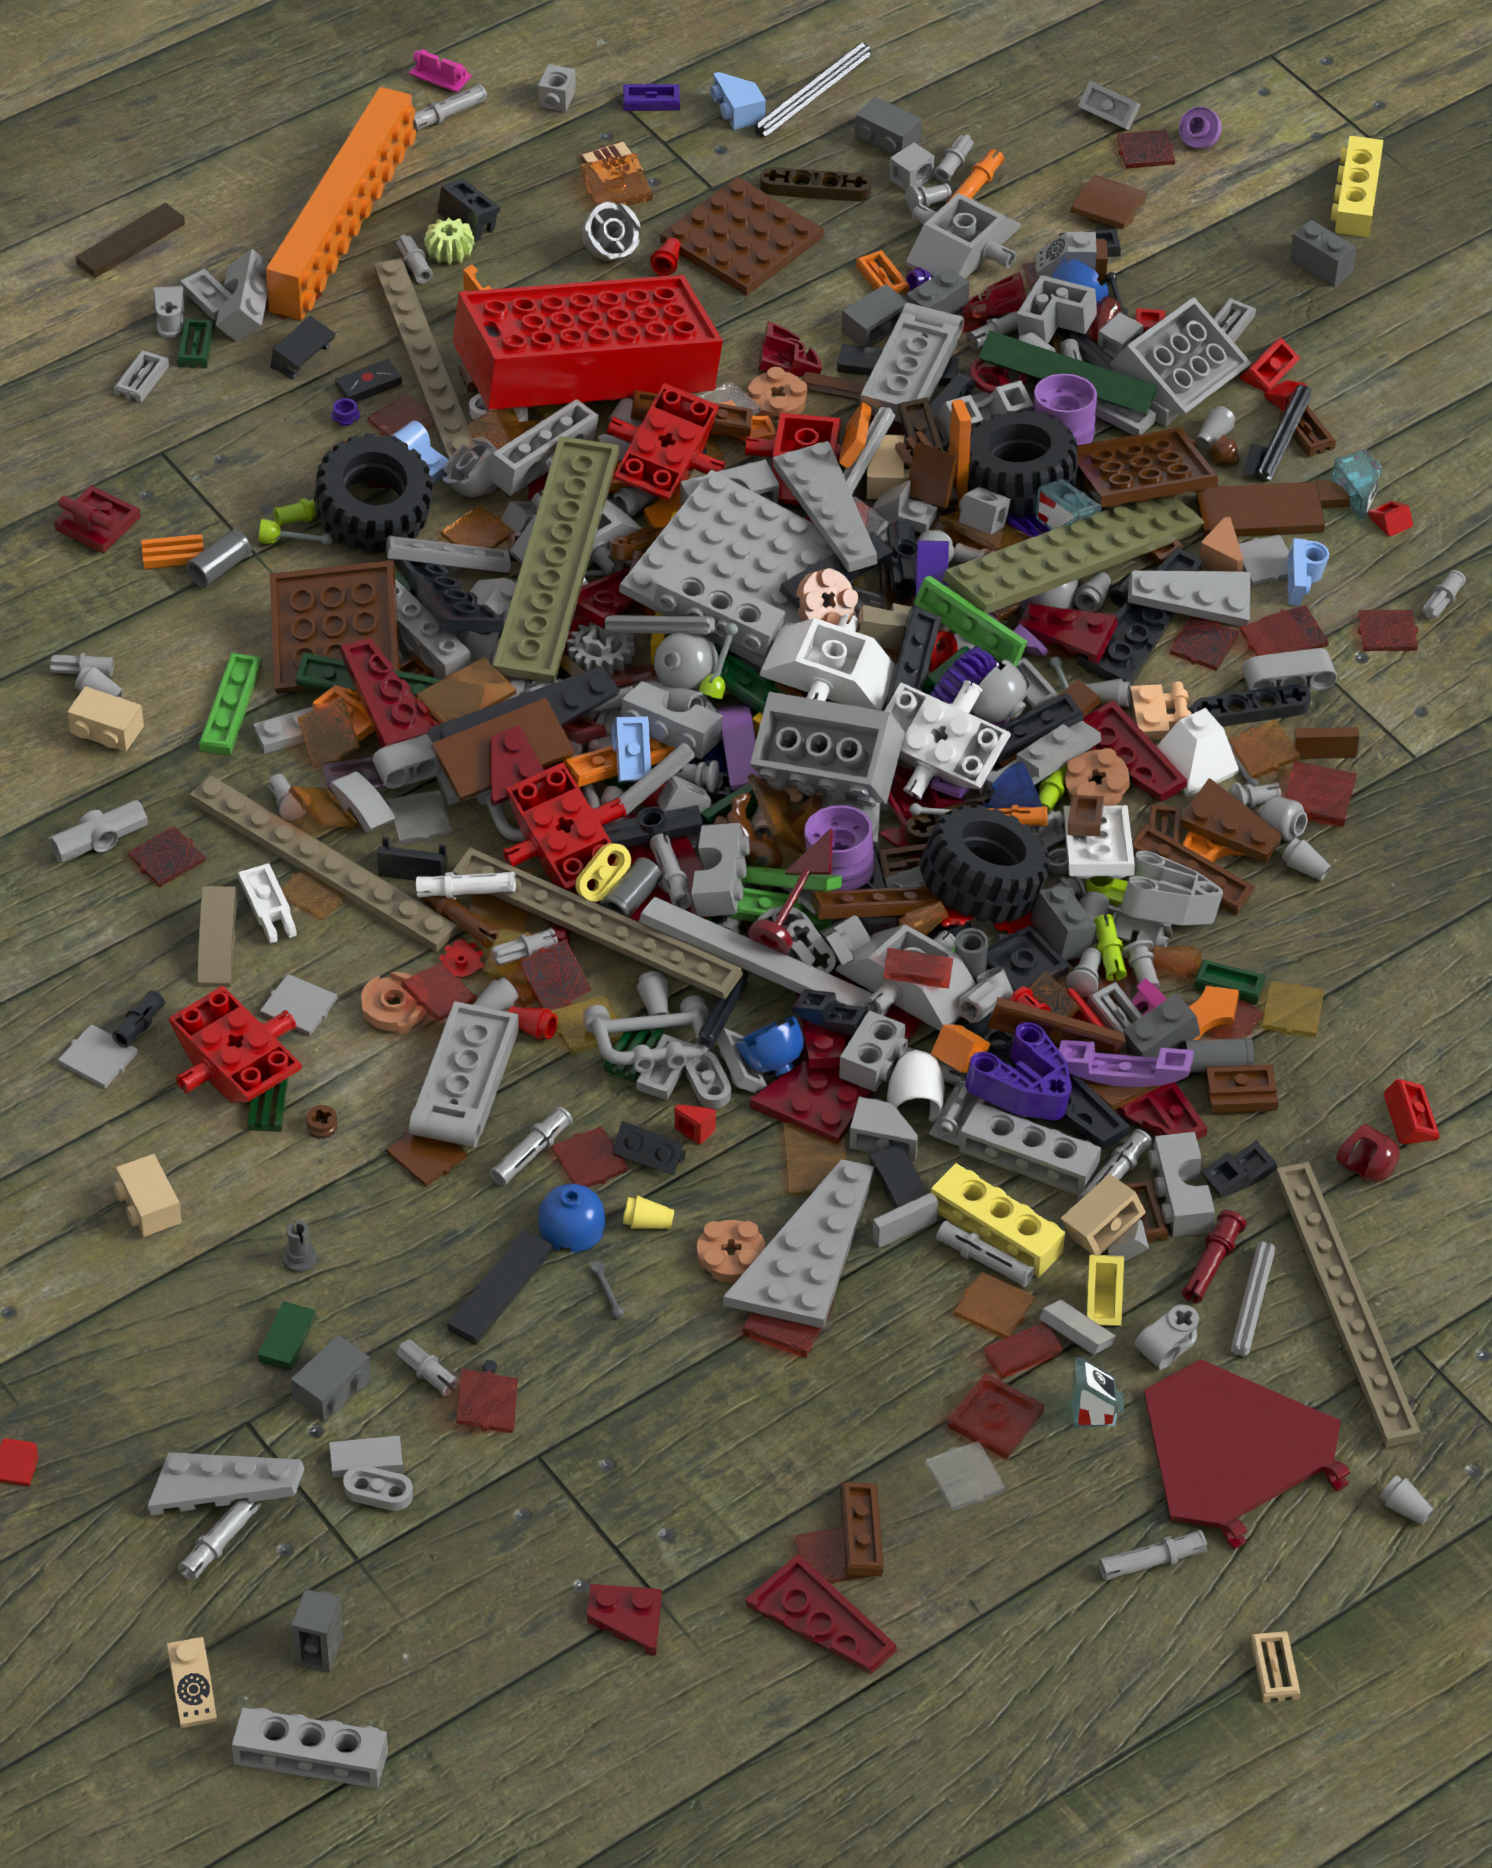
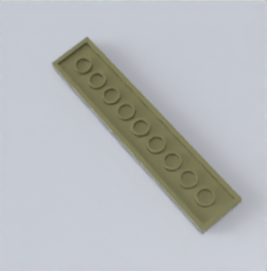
M559 436L493 662V674L555 683L619 456V445Z
M1162 496L1151 498L1144 503L1128 502L1097 513L1086 520L1075 521V523L1067 524L945 570L943 580L968 602L988 614L1169 545L1175 540L1179 541L1202 532L1204 521L1176 497L1167 498Z

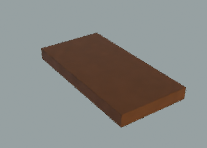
M1316 482L1218 486L1208 488L1205 492H1196L1195 494L1199 516L1204 521L1202 528L1203 538L1224 517L1231 518L1236 536L1324 532L1325 521Z
M547 698L432 743L431 748L459 802L491 789L490 739L491 736L520 725L543 768L573 756L575 751Z

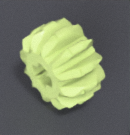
M449 217L446 221L437 219L436 224L429 225L426 237H424L429 257L436 258L438 264L447 261L449 265H451L452 261L462 263L463 258L470 257L474 245V236H472L469 224H463L461 219L452 221Z

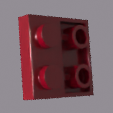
M91 485L75 501L66 496H62L59 499L58 506L65 509V511L54 520V527L56 531L104 554L141 518L140 509Z

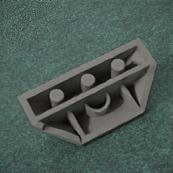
M517 579L478 580L470 592H473L478 597L477 603L480 606L488 605L504 620V628ZM462 631L461 634H453L470 650L471 668L488 673L492 668L491 660L496 638L500 639L502 632H491L489 635H481L475 632Z

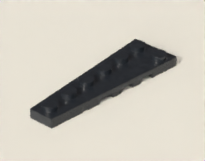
M1176 547L1155 571H1201L1203 560ZM1127 601L1115 614L1118 626L1098 665L1089 662L1088 656L1081 653L1077 656V665L1107 680L1122 678L1123 682H1130V685L1133 686L1176 612L1133 604Z
M392 559L443 631L450 634H461L462 631H470L481 635H489L491 632H502L504 620L488 605L480 606L477 603L478 597L473 592L466 593L463 591L464 584L460 580L450 578L449 571L443 565Z
M600 666L434 726L428 730L427 735L434 743L543 698H547L560 725L564 727L615 698L620 690L604 667Z
M991 1012L979 1022L970 1023L964 1027L991 1043L987 1051L988 1053L995 1055L1012 1068H1016V1064L1010 1057L1014 1035L988 1028ZM1069 1073L1072 1088L1066 1113L1060 1120L1096 1146L1101 1147L1102 1150L1128 1136L1130 1126L1080 1077Z

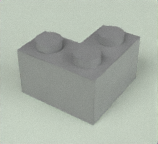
M1041 275L1017 313L1019 337L1033 332L1049 343L1058 327L1086 334L1097 315L1095 289Z

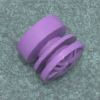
M1056 374L1042 379L1036 385L1034 391V414H1040L1041 412L1048 414L1050 419L1056 418L1071 430L1076 438L1077 445L1091 443L1095 433L1094 425L1097 405L1095 386L1087 379L1072 374Z
M846 805L820 809L810 816L805 824L806 851L831 828L833 830L831 874L842 875V887L831 891L860 888L871 879L874 873L873 834L870 819L859 809Z

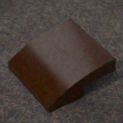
M1094 175L1078 194L1071 206L1070 212L1124 229L1133 222L1135 211L1145 203L1147 192Z

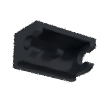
M462 178L441 186L437 213L446 220L448 217L452 221L461 219L463 224H469L475 242L481 239L483 227L486 224V230L490 233L493 232L497 213L500 212L501 207Z
M309 316L273 348L270 368L278 370L290 379H294L297 374L291 369L298 372L302 365L321 348H329L331 345L328 342L335 339L336 333L312 316Z
M382 836V846H379L377 850L378 876L416 881V878L420 876H444L448 863L447 846L439 844V853L390 847L389 837Z

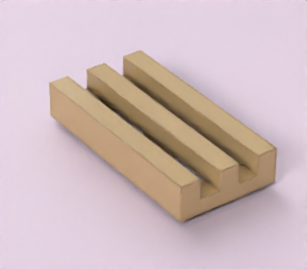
M1288 1632L1252 1634L1251 1646L1263 1703L1271 1702V1698H1277L1278 1702L1285 1701V1697L1299 1700L1300 1689ZM1274 1641H1280L1289 1687H1283ZM1262 1642L1266 1643L1275 1688H1270Z

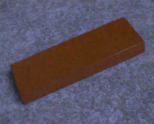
M842 1482L840 1498L846 1575L882 1577L884 1565L877 1484Z

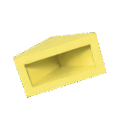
M1089 1255L1086 1282V1316L1099 1325L1121 1326L1124 1256Z

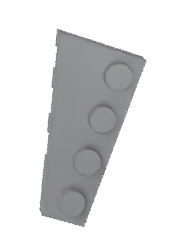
M1132 571L1128 578V602L1246 627L1250 620V572Z
M168 1452L149 1501L148 1509L152 1516L164 1514V1509L179 1507L180 1511L195 1510L196 1504L215 1502L216 1507L230 1505L232 1501L240 1498H248L249 1502L295 1496L304 1472V1466L300 1459Z

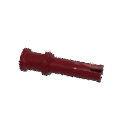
M1222 1210L1217 1216L1218 1223L1214 1231L1209 1232L1205 1239L1206 1249L1188 1283L1182 1290V1296L1190 1302L1193 1294H1195L1193 1303L1199 1304L1202 1302L1203 1296L1222 1260L1233 1253L1235 1249L1234 1242L1238 1234L1244 1232L1247 1226L1244 1217L1235 1211Z

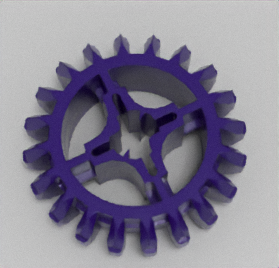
M979 647L969 649L947 669V672L941 677V680L935 686L930 696L947 704H953L965 680L970 681V685L972 683L979 685L995 667L999 669V663L994 660L992 655L985 650H981Z

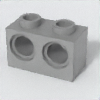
M868 1011L840 1056L839 1078L876 1092L882 1080L887 1081L889 1079L895 1059L897 1057L901 1058L905 1053L908 1040L904 1038L905 1024Z

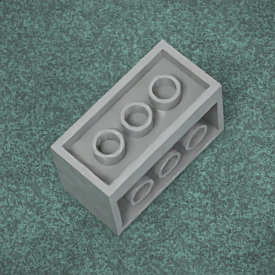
M769 692L750 765L758 773V776L766 782L767 786L775 790L784 791L788 787L797 789V792L808 796L815 795L817 792L827 794L828 798L837 801H845L847 797L857 799L858 803L866 806H875L876 803L887 805L905 732L890 712Z

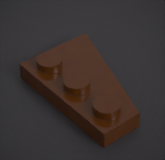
M1210 778L1206 781L1180 820V828L1263 863L1268 862L1281 841V834Z

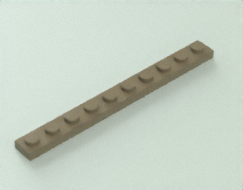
M399 258L374 263L375 276L445 456L449 460L463 444L467 448L475 444L472 441V434L403 259Z
M209 776L190 793L192 804L437 953L457 934V925L215 777Z
M471 847L452 871L454 875L515 872L516 892L488 894L724 1000L742 976L741 968Z
M1305 1162L1277 1168L1275 1177L1385 1447L1419 1441L1420 1429L1310 1163Z

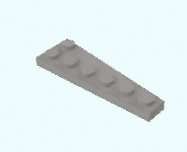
M828 441L817 443L813 446L773 457V467L847 571L852 572L877 564V553Z

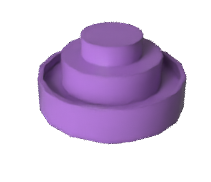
M1204 106L1194 107L1182 116L1179 123V134L1188 146L1195 149H1206L1218 140L1221 134V121L1219 116L1211 109Z

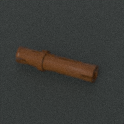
M446 896L419 897L422 901L436 909L439 915L451 920L485 948H490L494 945L487 939L486 935L497 942L499 938L498 930L492 928L461 905L460 900L456 896L454 898H447Z

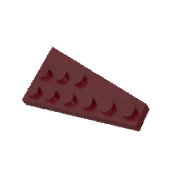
M894 1004L890 1005L889 1011L885 1015L887 1018L905 1024L904 1038L908 1040V1044L924 1022ZM847 1034L846 1047L850 1042L851 1038L853 1037V1035ZM806 1058L750 1098L749 1107L838 1146L851 1127L859 1097L871 1099L875 1092L839 1078L840 1067L809 1069Z

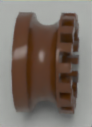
M318 1105L309 1110L306 1117L307 1129L313 1137L317 1136L318 1139L320 1137L325 1139V1136L329 1138L331 1134H335V1131H337V1115L333 1108L327 1105ZM318 1118H320V1120L323 1119L324 1121L327 1120V1123L322 1124L320 1121L317 1120Z

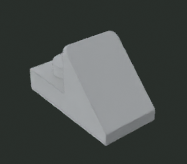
M908 480L881 494L870 510L869 517L888 523H893L897 519L908 520L909 524L914 527V531L923 533L928 531L935 520L937 507L909 499L911 481Z
M856 915L819 931L822 938L832 949L835 959L842 965L854 959L851 953L871 941Z

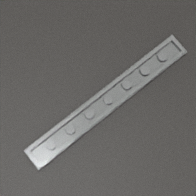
M654 897L641 913L640 923L799 994H802L804 989L835 992L837 1004L865 1007V999L873 994L657 897ZM890 1006L883 1011L882 1016L887 1014Z

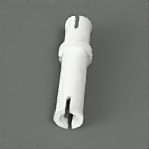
M453 872L445 873V876H420L416 878V891L418 897L446 896L447 898H454L455 895L513 893L516 892L515 872L454 875Z

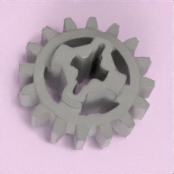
M589 621L588 627L580 624L578 625V632L571 631L570 639L567 640L568 657L580 668L584 667L585 672L603 666L609 675H613V669L616 668L623 671L624 663H632V656H635L634 636L628 633H608L605 628L602 629Z

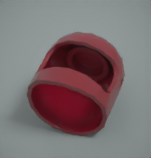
M1364 1123L1341 1145L1336 1159L1338 1164L1357 1173L1365 1180L1379 1183L1386 1180L1395 1170L1400 1159V1150L1395 1141ZM1361 1139V1141L1359 1142V1144H1358V1146L1356 1147L1355 1151H1354V1152L1352 1153V1155L1349 1157V1155H1350L1352 1149L1354 1148L1355 1144Z

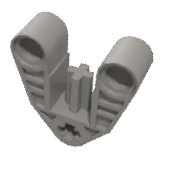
M1138 851L1134 858L1135 873L1134 876H1129L1128 884L1120 907L1123 913L1133 918L1176 925L1212 924L1215 921L1223 896V890L1197 871L1153 852Z

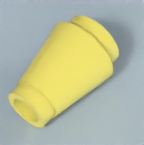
M638 1195L636 1198L628 1197L624 1210L623 1224L630 1225V1229H671L674 1209Z

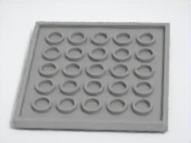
M710 470L621 582L619 592L664 616H677L653 604L657 583L674 559L785 611L783 628L803 620L799 615L798 609L779 591L781 583L835 552L814 523ZM826 595L823 597L824 603L822 605L824 607L830 604L829 596ZM714 632L701 634L723 647L725 638L720 637ZM731 641L728 649L761 668L769 654L768 651L766 656L760 655Z

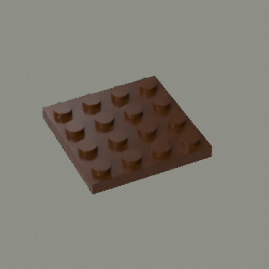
M737 176L660 234V242L664 244L668 238L677 239L681 243L680 255L747 296L824 238V229Z
M1180 427L1077 445L1078 476L1101 507L1115 508L1122 503H1144L1151 498L1162 496L1172 498L1178 496L1179 493L1191 491L1200 493L1207 491L1208 488L1218 487V475Z
M393 560L270 574L274 689L276 693L314 689L299 686L295 682L303 652L343 660L340 654L341 645L369 638L372 639L394 666L393 670L400 671L395 565Z

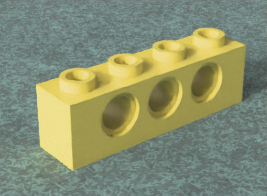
M1349 136L1348 147H1342L1340 164H1345V166L1339 165L1337 183H1342V185L1336 184L1334 202H1339V204L1333 203L1331 221H1336L1335 233L1369 237L1384 140Z
M957 1163L931 1188V1193L938 1200L937 1214L967 1233L971 1234L974 1232L980 1235V1240L1026 1265L1034 1267V1275L1038 1278L1063 1253L1065 1231L1061 1230L1056 1223L1042 1218L1034 1213L1029 1206L1020 1204L1007 1196L1002 1189L993 1187L980 1179L975 1172L966 1170Z

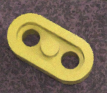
M608 843L602 846L577 877L576 890L579 896L592 902L601 901L629 869L631 864L629 851L624 846L615 843ZM613 853L616 860L613 865H609L607 858ZM590 879L595 880V888L593 890L587 888V882Z

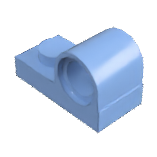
M412 421L391 435L393 441L398 442L400 439L408 444L409 450L414 448L421 455V461L424 460L430 469L429 474L432 476L433 483L446 475L443 470L448 459L430 447L429 434L421 423Z
M1293 539L1287 556L1288 605L1300 606L1304 594L1308 595L1310 592L1311 583L1318 582L1322 578L1329 558V551L1325 545L1316 541Z
M616 717L612 723L611 741L613 751L617 754L618 783L637 782L651 770L648 717Z

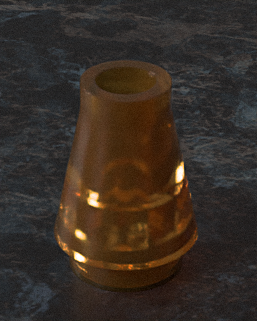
M938 900L933 904L903 912L904 916L899 918L898 922L900 926L906 924L926 936L949 916L941 901Z
M1193 945L1155 946L1152 952L1154 955V961L1152 962L1154 966L1162 967L1187 978L1190 975L1197 976L1202 963V952L1195 949Z

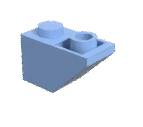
M720 72L713 73V86H710L712 100L718 102L723 119L729 121L733 130L755 125L765 116L766 100L756 83Z

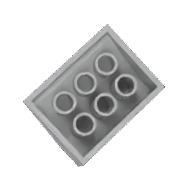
M1193 297L1128 344L1109 365L1116 373L1157 386L1153 400L1184 416L1252 363L1196 298Z

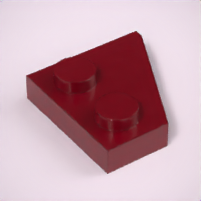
M520 725L491 736L490 803L492 806L509 800V795L506 792L507 787L544 771Z
M1176 1082L1164 1084L1118 1103L1117 1112L1120 1116L1155 1136L1195 1132L1197 1140L1207 1136V1126Z
M590 1584L587 1623L601 1630L610 1631L614 1637L624 1642L630 1639L645 1647V1653L656 1656L662 1589Z

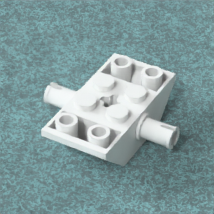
M843 614L839 619L838 626L812 618L780 628L761 669L760 676L808 692L806 698L821 701L829 699L845 705L882 711L895 664L874 638L855 632L859 626V620L855 616H852L850 623L846 624L850 614Z
M965 680L953 704H947L904 683L899 684L885 711L892 714L905 732L899 758L916 767L907 785L903 788L904 792L913 797L915 794V798L921 800L933 776H939L942 780L963 788L980 789L1011 734L1000 727L969 714L983 691L975 683L970 685L971 682Z

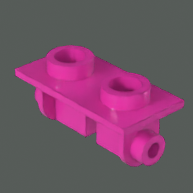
M424 49L415 51L413 61L416 62V65L409 72V75L456 93L472 77L471 74L467 73V69L464 68L463 64L455 63L445 58L440 63L439 56L431 54Z

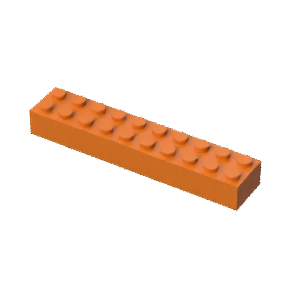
M379 87L266 268L269 313L302 321L307 311L313 309L315 298L319 292L324 291L327 279L331 273H335L342 254L345 255L347 253L350 241L353 236L359 234L364 218L370 216L375 200L381 198L383 187L387 181L390 182L392 180L394 169L398 163L401 164L403 162L407 148L415 142L416 130L413 129L415 108L412 107L411 94L384 87Z

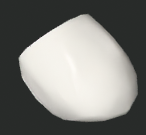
M919 1050L907 1052L898 1060L888 1085L887 1102L892 1103L897 1109L906 1100L914 1098L929 1099V1120L934 1122L941 1114L945 1090L943 1074L937 1060L929 1053Z

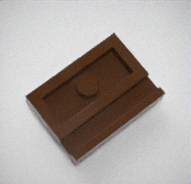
M1273 1064L1206 1067L1205 1076L1209 1101L1211 1103V1113L1278 1111L1279 1100L1276 1094L1277 1088Z

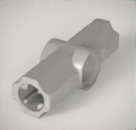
M138 800L131 801L104 814L100 810H92L80 819L78 825L49 837V845L58 862H64L92 849L96 852H105L116 845L119 837L147 826L148 819L143 806Z

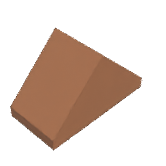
M1224 517L1201 542L1199 558L1203 560L1202 566L1212 571L1242 572L1244 559L1230 517Z

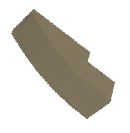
M893 603L891 610L863 605L858 617L859 626L855 632L874 638L881 648L899 649L907 616L912 607ZM940 622L938 631L949 632L950 628Z
M203 886L198 987H221L222 985L224 987H231L237 909L235 887Z

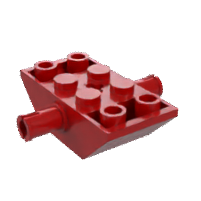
M663 383L641 425L636 427L613 417L612 422L608 426L607 435L631 444L614 474V479L671 501L680 495L681 481L688 480L694 470L706 475L710 470L715 472L724 470V461L702 453L719 405Z
M780 413L777 434L774 439L747 436L745 456L772 458V472L779 483L778 503L800 505L773 467V457L828 441L838 464H840L839 459L842 446L839 441L842 419Z
M564 762L506 788L519 828L526 840L503 849L502 853L506 863L509 862L508 864L513 867L536 857L553 884L567 891L576 887L578 875L602 846L612 843L602 827L604 826L603 824L626 817L625 807L623 803L619 805L621 800L618 797L595 809L590 807ZM612 853L608 856L607 862L609 865L615 863L616 857Z
M222 985L169 1017V1023L190 1062L194 1065L183 1073L176 1075V1082L185 1094L190 1093L191 1090L209 1081L230 1103L249 1102L302 1069V1064L277 1040L283 1034L296 1028V1022L287 1010L282 1011L263 1024Z

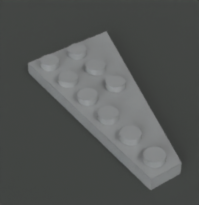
M841 1159L724 1295L723 1306L824 1328L874 1176V1166Z

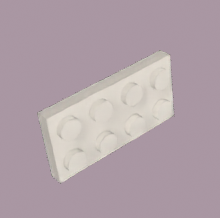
M1127 805L1104 806L1100 837L1068 835L1070 806H1063L1069 876H1076L1082 879L1092 878L1093 876H1109L1111 878L1134 876L1135 862Z

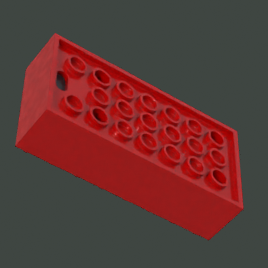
M684 275L459 292L452 340L488 410H503L514 407L530 408L549 404L560 405L562 403H571L576 399L581 403H587L597 400L632 398L634 390L658 394L663 383L688 393L715 391L723 344L721 336Z

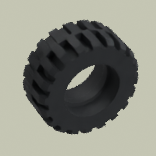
M1024 410V413L1007 411V414L1000 415V413L992 415L989 420L984 419L971 429L968 492L981 487L1011 499L1007 516L1008 514H1013L1016 517H1024L1025 514L1038 515L1040 492L1057 504L1058 502L1063 504L1074 492L1078 481L1077 441L1071 430L1056 418L1050 419L1048 414L1041 412L1040 414H1033V411Z
M375 433L365 434V437L359 438L358 435L349 437L347 443L340 441L334 445L333 451L330 450L324 455L322 463L318 467L314 493L316 517L321 519L320 525L326 532L331 531V537L337 542H346V547L354 550L356 547L362 548L363 552L372 553L373 550H380V553L386 552L387 537L415 539L419 535V531L424 528L432 497L433 481L432 476L429 474L430 469L424 460L421 461V455L414 448L409 450L408 444L400 439L396 442L392 440V436L384 434L383 437H375ZM375 481L392 488L399 495V498L385 505H369L355 499L347 489L359 482Z
M970 805L946 812L936 821L921 856L920 870L927 887H931V893L936 899H942L946 907L960 911V915L965 917L971 915L981 922L992 920L993 923H1002L1005 920L1011 922L1029 913L1031 908L1034 907L1036 897L1050 871L1051 864L1047 848L1044 847L1040 836L1033 834V829L1030 826L1021 824L1019 819L1013 815L1009 817L1003 814L1001 810L995 808L989 810L986 809V806L977 805L971 808Z

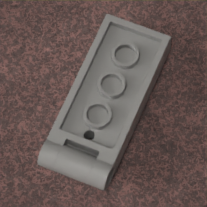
M907 302L861 393L860 404L864 401L872 407L871 415L873 416L876 415L881 407L890 408L895 414L893 421L902 423L898 411V403L926 397L930 401L957 346V340L960 338L964 325V317Z
M454 1001L418 1101L412 1112L409 1134L470 1147L477 1146L519 1032L518 1014Z

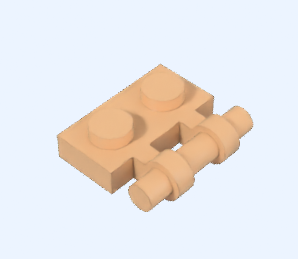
M1182 682L1172 683V692L1164 694L1162 684L1131 686V705L1135 724L1150 740L1163 739L1180 719L1192 714L1187 709L1189 697L1188 692L1183 688ZM1175 708L1174 714H1167L1166 709Z

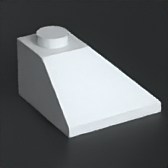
M1206 708L1180 719L1157 745V748L1187 779V788L1180 791L1186 798L1198 793L1209 778L1219 783L1237 775L1239 772L1223 727Z

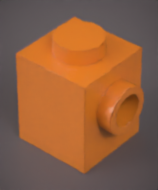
M944 1024L930 1054L959 1072L967 1073L973 1054L987 1052L991 1043L961 1025Z

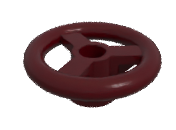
M979 356L971 363L969 376L975 379V386L978 389L992 394L996 387L1010 384L1008 369L996 365L993 367L981 366L985 362L981 361ZM1019 373V378L1015 382L1021 381L1025 385L1028 376ZM979 375H981L983 378H985V379H986V382H984L983 380H981V378L979 377Z

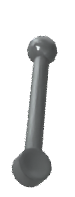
M1229 743L1233 753V745ZM1233 753L1238 769L1248 782L1247 784H1251L1253 787L1260 786L1259 781L1251 777Z
M596 1261L591 1265V1273L599 1278L612 1307V1317L620 1319L624 1315V1309L617 1304L606 1280L604 1264Z

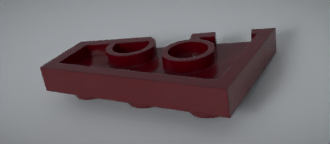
M625 568L582 586L574 614L604 629L607 616L621 615L636 602L634 599L619 592L621 582L633 568Z
M1029 604L1019 622L1039 641L1049 645L1054 643L1062 645L1066 648V652L1073 655L1077 653L1086 655L1089 662L1098 665L1118 626L1116 615Z

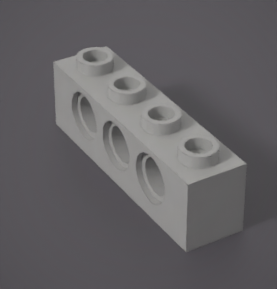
M574 400L492 454L490 468L492 482L510 496L550 470L559 436L594 441L598 415L579 400Z
M674 559L657 583L653 600L654 605L677 616L713 617L715 619L714 633L722 638H726V626L729 623L736 624L738 632L733 635L731 641L763 656H766L773 645L779 629L782 628L786 613Z
M395 580L399 645L411 657L416 655L434 672V678L458 682L465 669L471 670L470 650L453 634L443 631L432 614L404 586Z
M976 1102L960 1131L959 1152L1079 1195L1094 1179L1099 1169L1101 1147L1095 1146L1088 1141L1062 1134L1058 1130L1032 1123L1025 1118H1018L1007 1114L995 1107Z
M243 1707L232 1742L233 1760L235 1765L378 1789L388 1753L387 1732L380 1731L372 1726L356 1727L344 1725L336 1720L321 1721L309 1719L300 1714L285 1715L273 1713L265 1708L250 1709ZM273 1737H280V1738H281V1739H279V1740H269V1739H271V1738H273ZM309 1743H315V1744H317V1745L312 1746V1747L305 1746V1745H307V1744H309ZM346 1749H351V1750H353L352 1752H349V1753H343V1752H341V1751L346 1750Z

